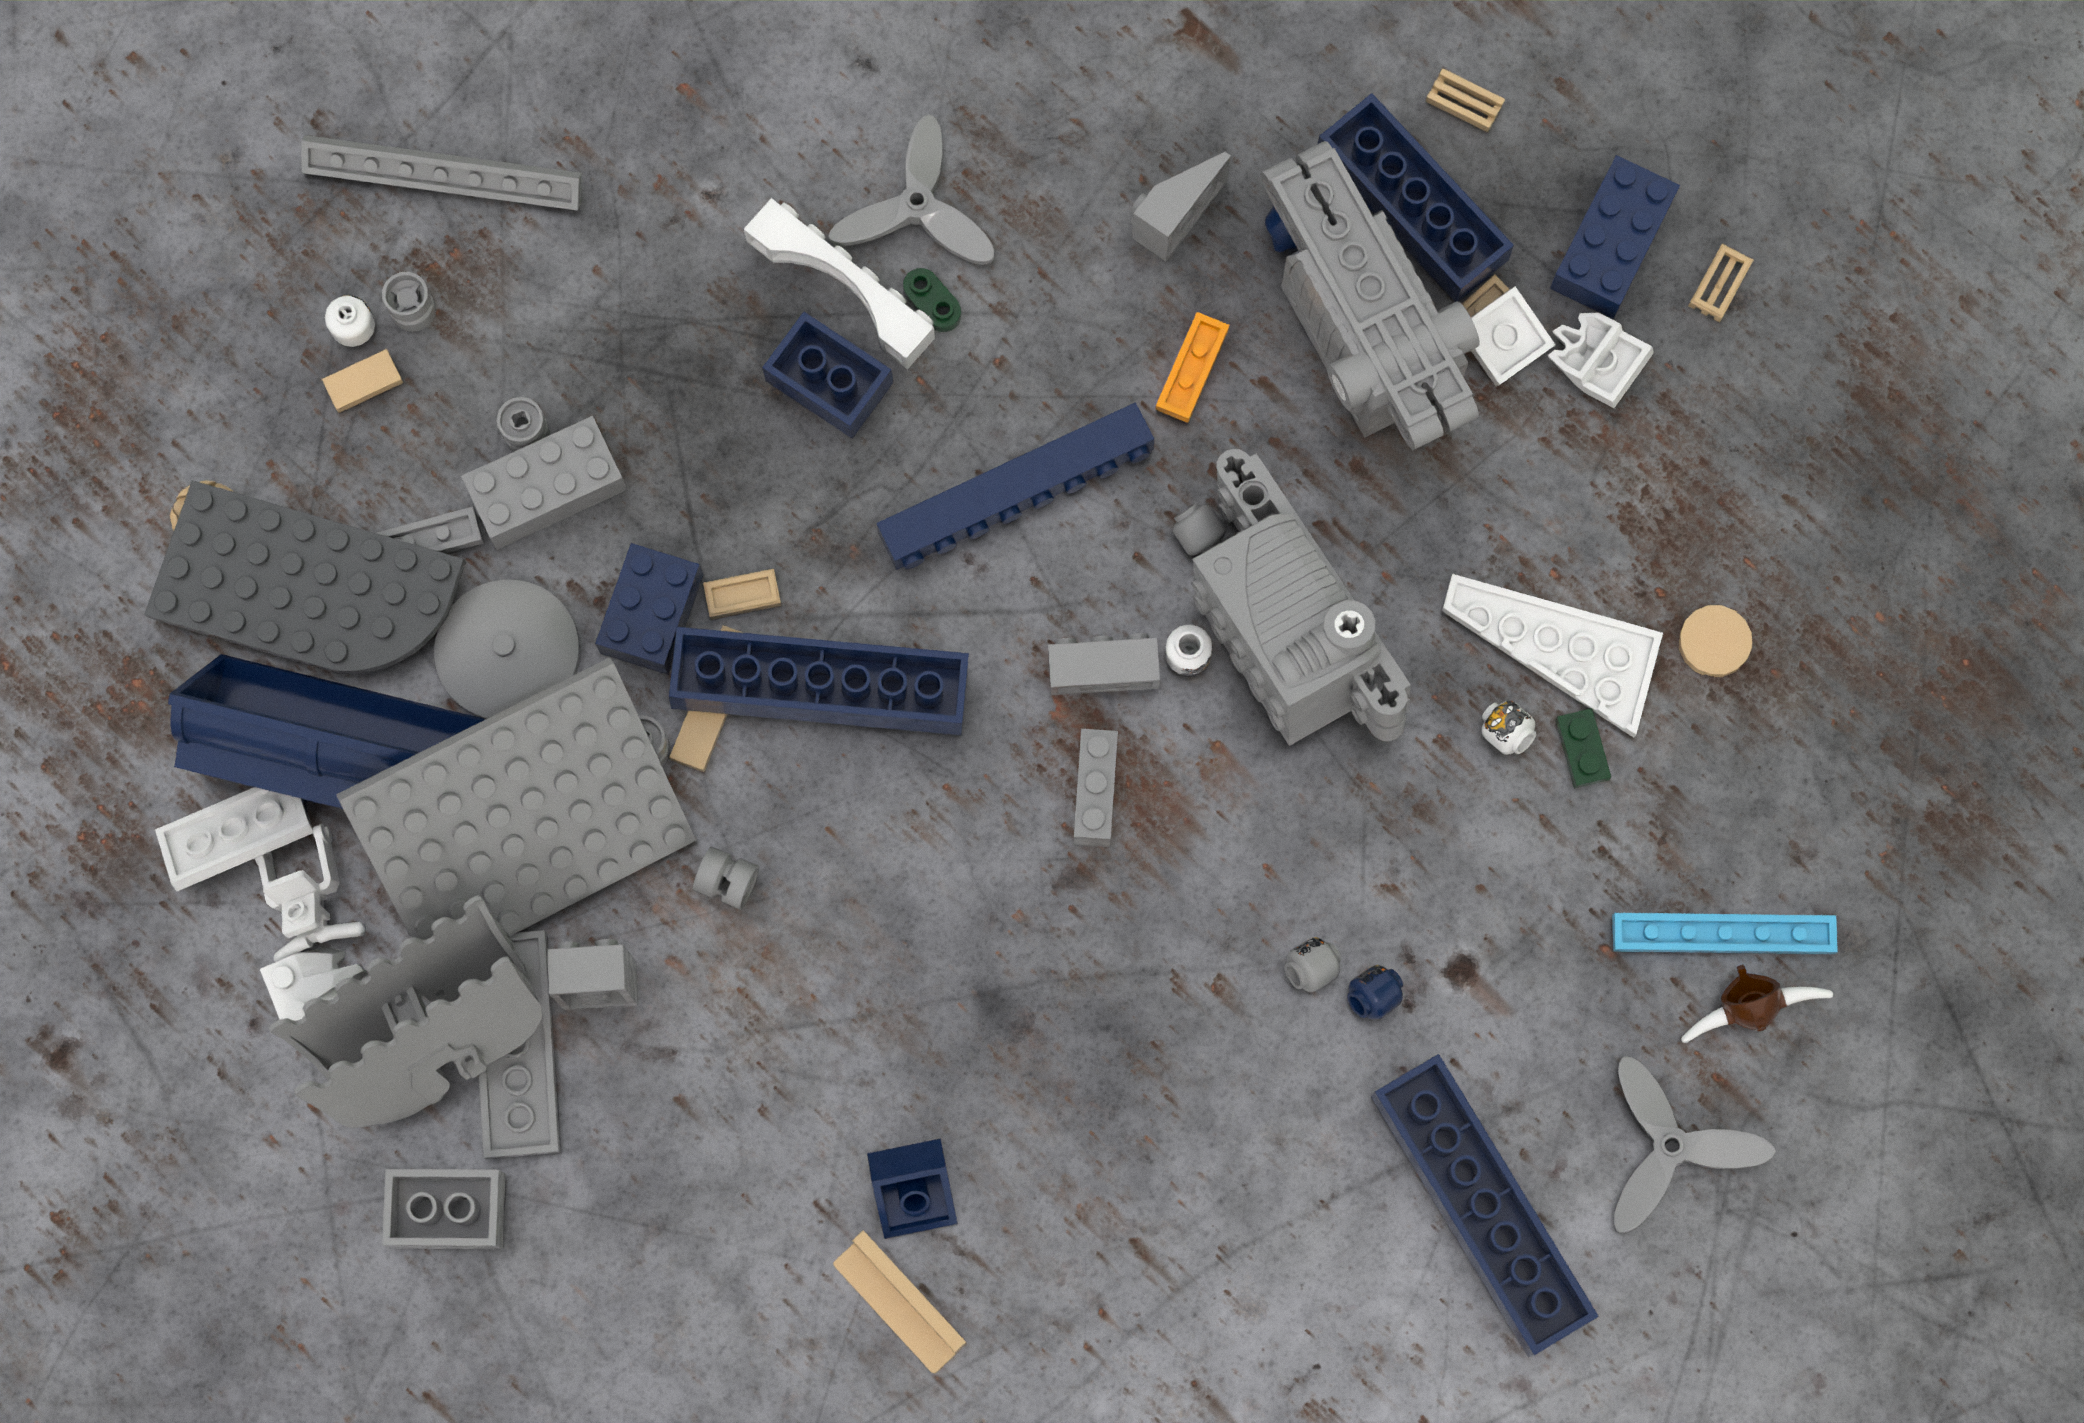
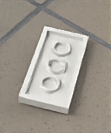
M253 787L155 829L170 882L177 892L313 833V827L303 799Z

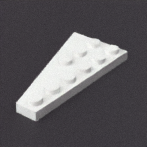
M1452 574L1442 612L1589 709L1592 708L1595 713L1633 738L1636 736L1662 639V632Z

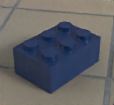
M806 312L801 314L762 367L766 382L852 439L893 384L892 369Z
M631 543L595 642L600 654L669 675L673 664L677 627H686L704 576L700 564Z

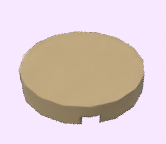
M1708 605L1695 610L1685 620L1679 634V651L1684 662L1696 673L1702 675L1724 677L1736 672L1746 662L1752 649V633L1746 620L1735 610L1722 605Z

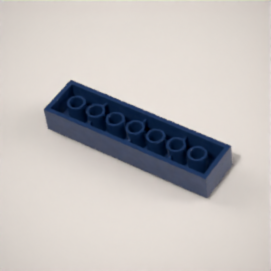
M677 627L669 701L671 709L962 735L969 653Z
M1437 1054L1376 1090L1371 1096L1372 1100L1528 1358L1538 1354L1599 1317L1440 1055Z

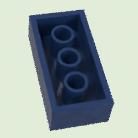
M1616 155L1555 274L1550 289L1614 319L1680 185Z

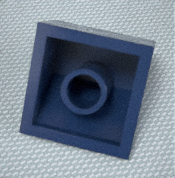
M941 1138L867 1153L871 1181L884 1239L958 1224Z

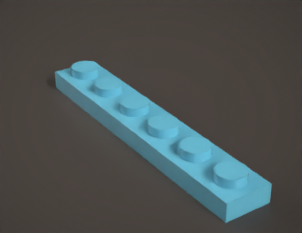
M1614 913L1612 915L1613 952L1836 954L1838 952L1836 915Z

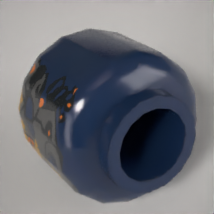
M1380 965L1371 966L1350 981L1349 993L1347 995L1349 1005L1362 1018L1380 1019L1401 1004L1403 1000L1401 989L1403 981L1393 969L1388 970Z

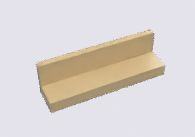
M863 1230L852 1240L854 1243L833 1262L834 1267L933 1374L937 1373L967 1344L966 1341Z

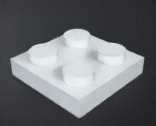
M1516 286L1471 317L1480 341L1479 347L1471 351L1495 386L1502 384L1555 346V343Z

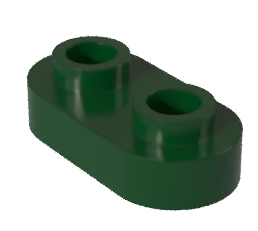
M917 268L910 271L903 281L904 295L916 311L919 309L931 318L934 330L948 332L956 328L961 320V307L957 299L930 270ZM917 281H925L927 283V286L923 289H917L914 285ZM945 306L950 311L946 315H940L937 313V309Z

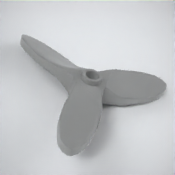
M930 114L923 116L917 122L911 135L905 162L907 188L902 194L852 213L835 224L828 236L831 243L848 246L872 241L909 224L921 225L936 243L968 262L986 265L994 260V249L987 235L959 210L934 199V192L942 167L943 144L940 125L937 119Z
M1625 1056L1621 1059L1618 1074L1625 1099L1636 1120L1653 1140L1654 1150L1634 1171L1622 1191L1614 1213V1226L1618 1233H1628L1635 1230L1649 1217L1665 1195L1676 1166L1684 1162L1714 1169H1741L1762 1165L1771 1160L1775 1155V1148L1769 1141L1746 1132L1709 1129L1685 1133L1677 1127L1671 1106L1659 1083L1648 1069L1632 1057ZM1673 1141L1679 1145V1149L1676 1152H1669L1666 1150L1665 1145Z

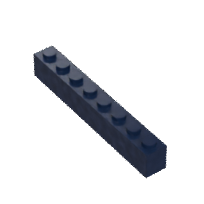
M1136 402L876 523L878 534L896 570L902 567L912 569L923 563L924 557L936 551L938 554L946 553L957 546L956 542L968 536L970 539L978 538L986 534L990 530V526L1000 521L1003 524L1010 523L1018 519L1022 515V511L1032 506L1035 509L1042 508L1050 504L1054 500V496L1064 491H1067L1068 494L1074 493L1085 487L1086 481L1096 476H1099L1100 479L1106 478L1117 472L1118 466L1128 461L1134 464L1146 459L1151 455L1150 451L1154 450L1155 439Z

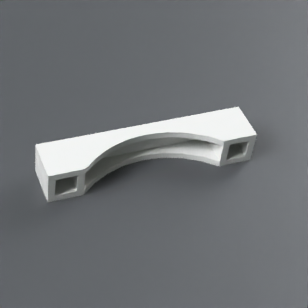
M771 198L744 228L746 241L773 263H794L810 266L833 276L845 284L861 300L869 312L878 333L880 348L908 370L935 339L931 318L919 309L914 312L905 305L906 300L898 291L893 288L885 289L878 283L879 278L867 267L860 269L851 262L852 257L845 249L839 245L832 247L824 240L825 235L812 224L806 226L797 219L799 216L792 207L784 202L779 205Z

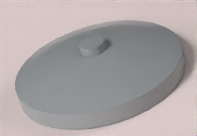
M511 579L491 581L477 586L462 595L451 606L445 622L437 631L434 645L436 670L447 693L462 709L484 719H488L577 674L581 655L580 639L576 625L561 601L538 585Z

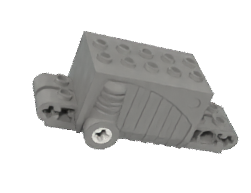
M1324 141L1295 156L1296 163L1293 159L1289 158L1262 171L1260 176L1263 186L1299 250L1286 257L1281 288L1326 367L1336 395L1344 407L1351 412L1364 438L1395 423L1410 449L1415 450L1443 436V428L1449 433L1479 418L1478 408L1472 397L1473 393L1464 379L1468 366V361L1464 354L1479 347L1480 343L1476 327L1469 313L1458 301L1438 311L1436 310L1435 304L1429 293L1426 292L1420 277L1415 273L1416 271L1412 263L1406 257V253L1400 242L1397 241L1391 226L1388 225L1387 217L1383 210L1373 215L1371 214L1335 148L1332 149L1330 144Z
M1240 449L1225 451L1219 456L1216 467L1217 494L1220 501L1218 509L1224 520L1228 524L1233 522L1239 532L1228 540L1193 558L1194 581L1191 584L1196 595L1192 596L1197 609L1202 615L1206 616L1216 638L1221 644H1224L1230 653L1234 666L1240 673H1243L1254 697L1263 704L1274 728L1281 732L1289 746L1350 711L1360 725L1365 723L1377 739L1392 741L1399 738L1405 730L1406 713L1409 712L1411 684L1375 632L1376 620L1372 611L1365 604L1353 599L1257 453L1249 456Z

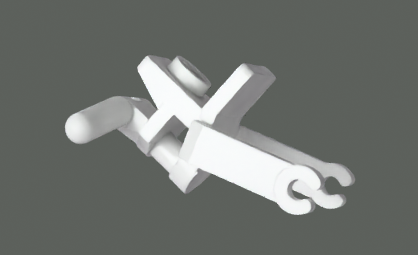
M323 824L313 827V834L324 881L320 884L316 883L302 870L276 879L271 851L254 858L259 866L266 904L282 912V934L287 938L297 935V937L274 954L275 962L310 948L315 942L323 943L334 939L358 937L366 932V926L362 922L327 924V921L330 920V914L323 908L324 900H326V895L337 891L340 881L331 844L332 833L328 826L324 827Z

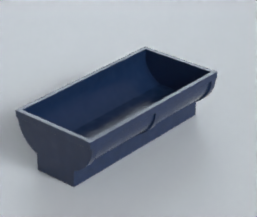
M220 654L169 694L168 704L172 705L170 717L171 733L173 738L178 741L174 767L341 809L343 807L336 794L486 720Z

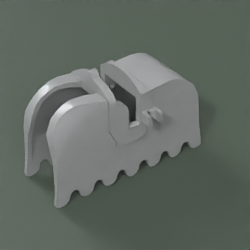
M480 895L472 897L464 904L465 915L462 918L454 920L444 917L436 920L431 926L433 935L429 939L421 940L414 937L404 940L399 946L401 955L397 959L377 958L371 961L367 966L369 975L366 979L346 978L338 982L335 986L337 996L334 999L326 1001L321 998L309 1000L304 1004L303 1011L305 1016L302 1019L294 1021L285 1018L270 1025L269 1030L273 1035L283 1039L299 1051L328 1080L325 1083L309 1081L299 1085L294 1090L296 1097L315 1106L346 1127L360 1128L387 1124L409 1117L430 1104H435L443 1099V1095L449 1090L450 1084L446 1074L439 1068L449 1061H453L456 1064L460 1075L466 1080L471 1077L475 1078L487 1070L486 1065L519 1047L535 1032L542 1018L541 1004L531 982L522 974L521 961L512 940L492 916ZM423 996L431 1002L427 1007L423 1002Z

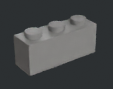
M1131 634L1127 636V640H1113L1111 636H1096L1091 638V642L1077 643V640L1074 638H1062L1055 640V644L1048 645L1051 695L1159 688L1160 671L1157 638H1149L1148 634Z
M1081 729L1073 845L1110 847L1118 731Z

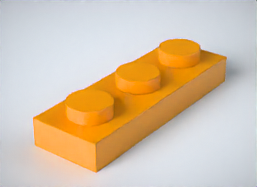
M1199 312L1196 313L1158 399L1155 410L1189 423L1229 331V324Z

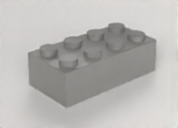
M593 416L461 476L496 550L627 490Z

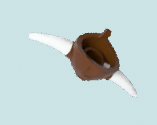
M1740 965L1737 966L1739 976L1731 982L1721 996L1723 1006L1698 1021L1684 1034L1681 1040L1683 1043H1688L1711 1029L1735 1023L1747 1029L1757 1030L1758 1032L1763 1031L1775 1019L1780 1009L1804 1000L1832 998L1833 992L1815 987L1781 988L1780 983L1775 979L1757 974H1749L1746 972L1745 966Z

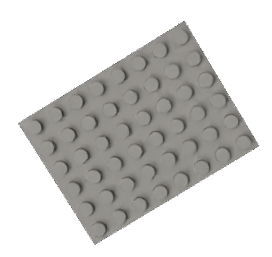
M610 657L336 794L410 937H416L421 940L429 939L433 935L431 926L436 920L444 917L454 920L462 918L465 915L464 904L477 895L483 898L492 916L510 937L696 841L616 666Z

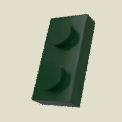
M1592 708L1557 716L1555 722L1574 789L1609 781L1612 777Z

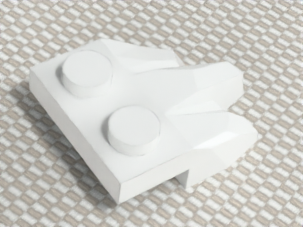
M1599 312L1580 313L1578 319L1581 327L1579 330L1561 325L1552 331L1566 348L1563 351L1554 350L1548 357L1580 390L1615 408L1653 355V347L1622 331L1620 323Z
M320 948L299 952L260 969L279 1019L289 1018L294 1021L300 1020L305 1016L303 1007L309 1000L321 998L326 1001L332 1000L337 996L335 986L338 982L346 978L361 980L369 973L359 964L341 968L340 964L345 958V950Z

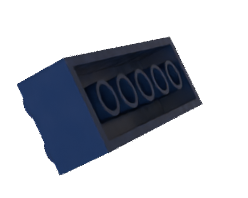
M1373 93L1319 135L1318 144L1326 141L1332 149L1335 148L1368 209L1373 214L1383 210L1387 217V223L1394 231L1397 240L1454 302H1459L1509 260L1514 247L1512 242Z

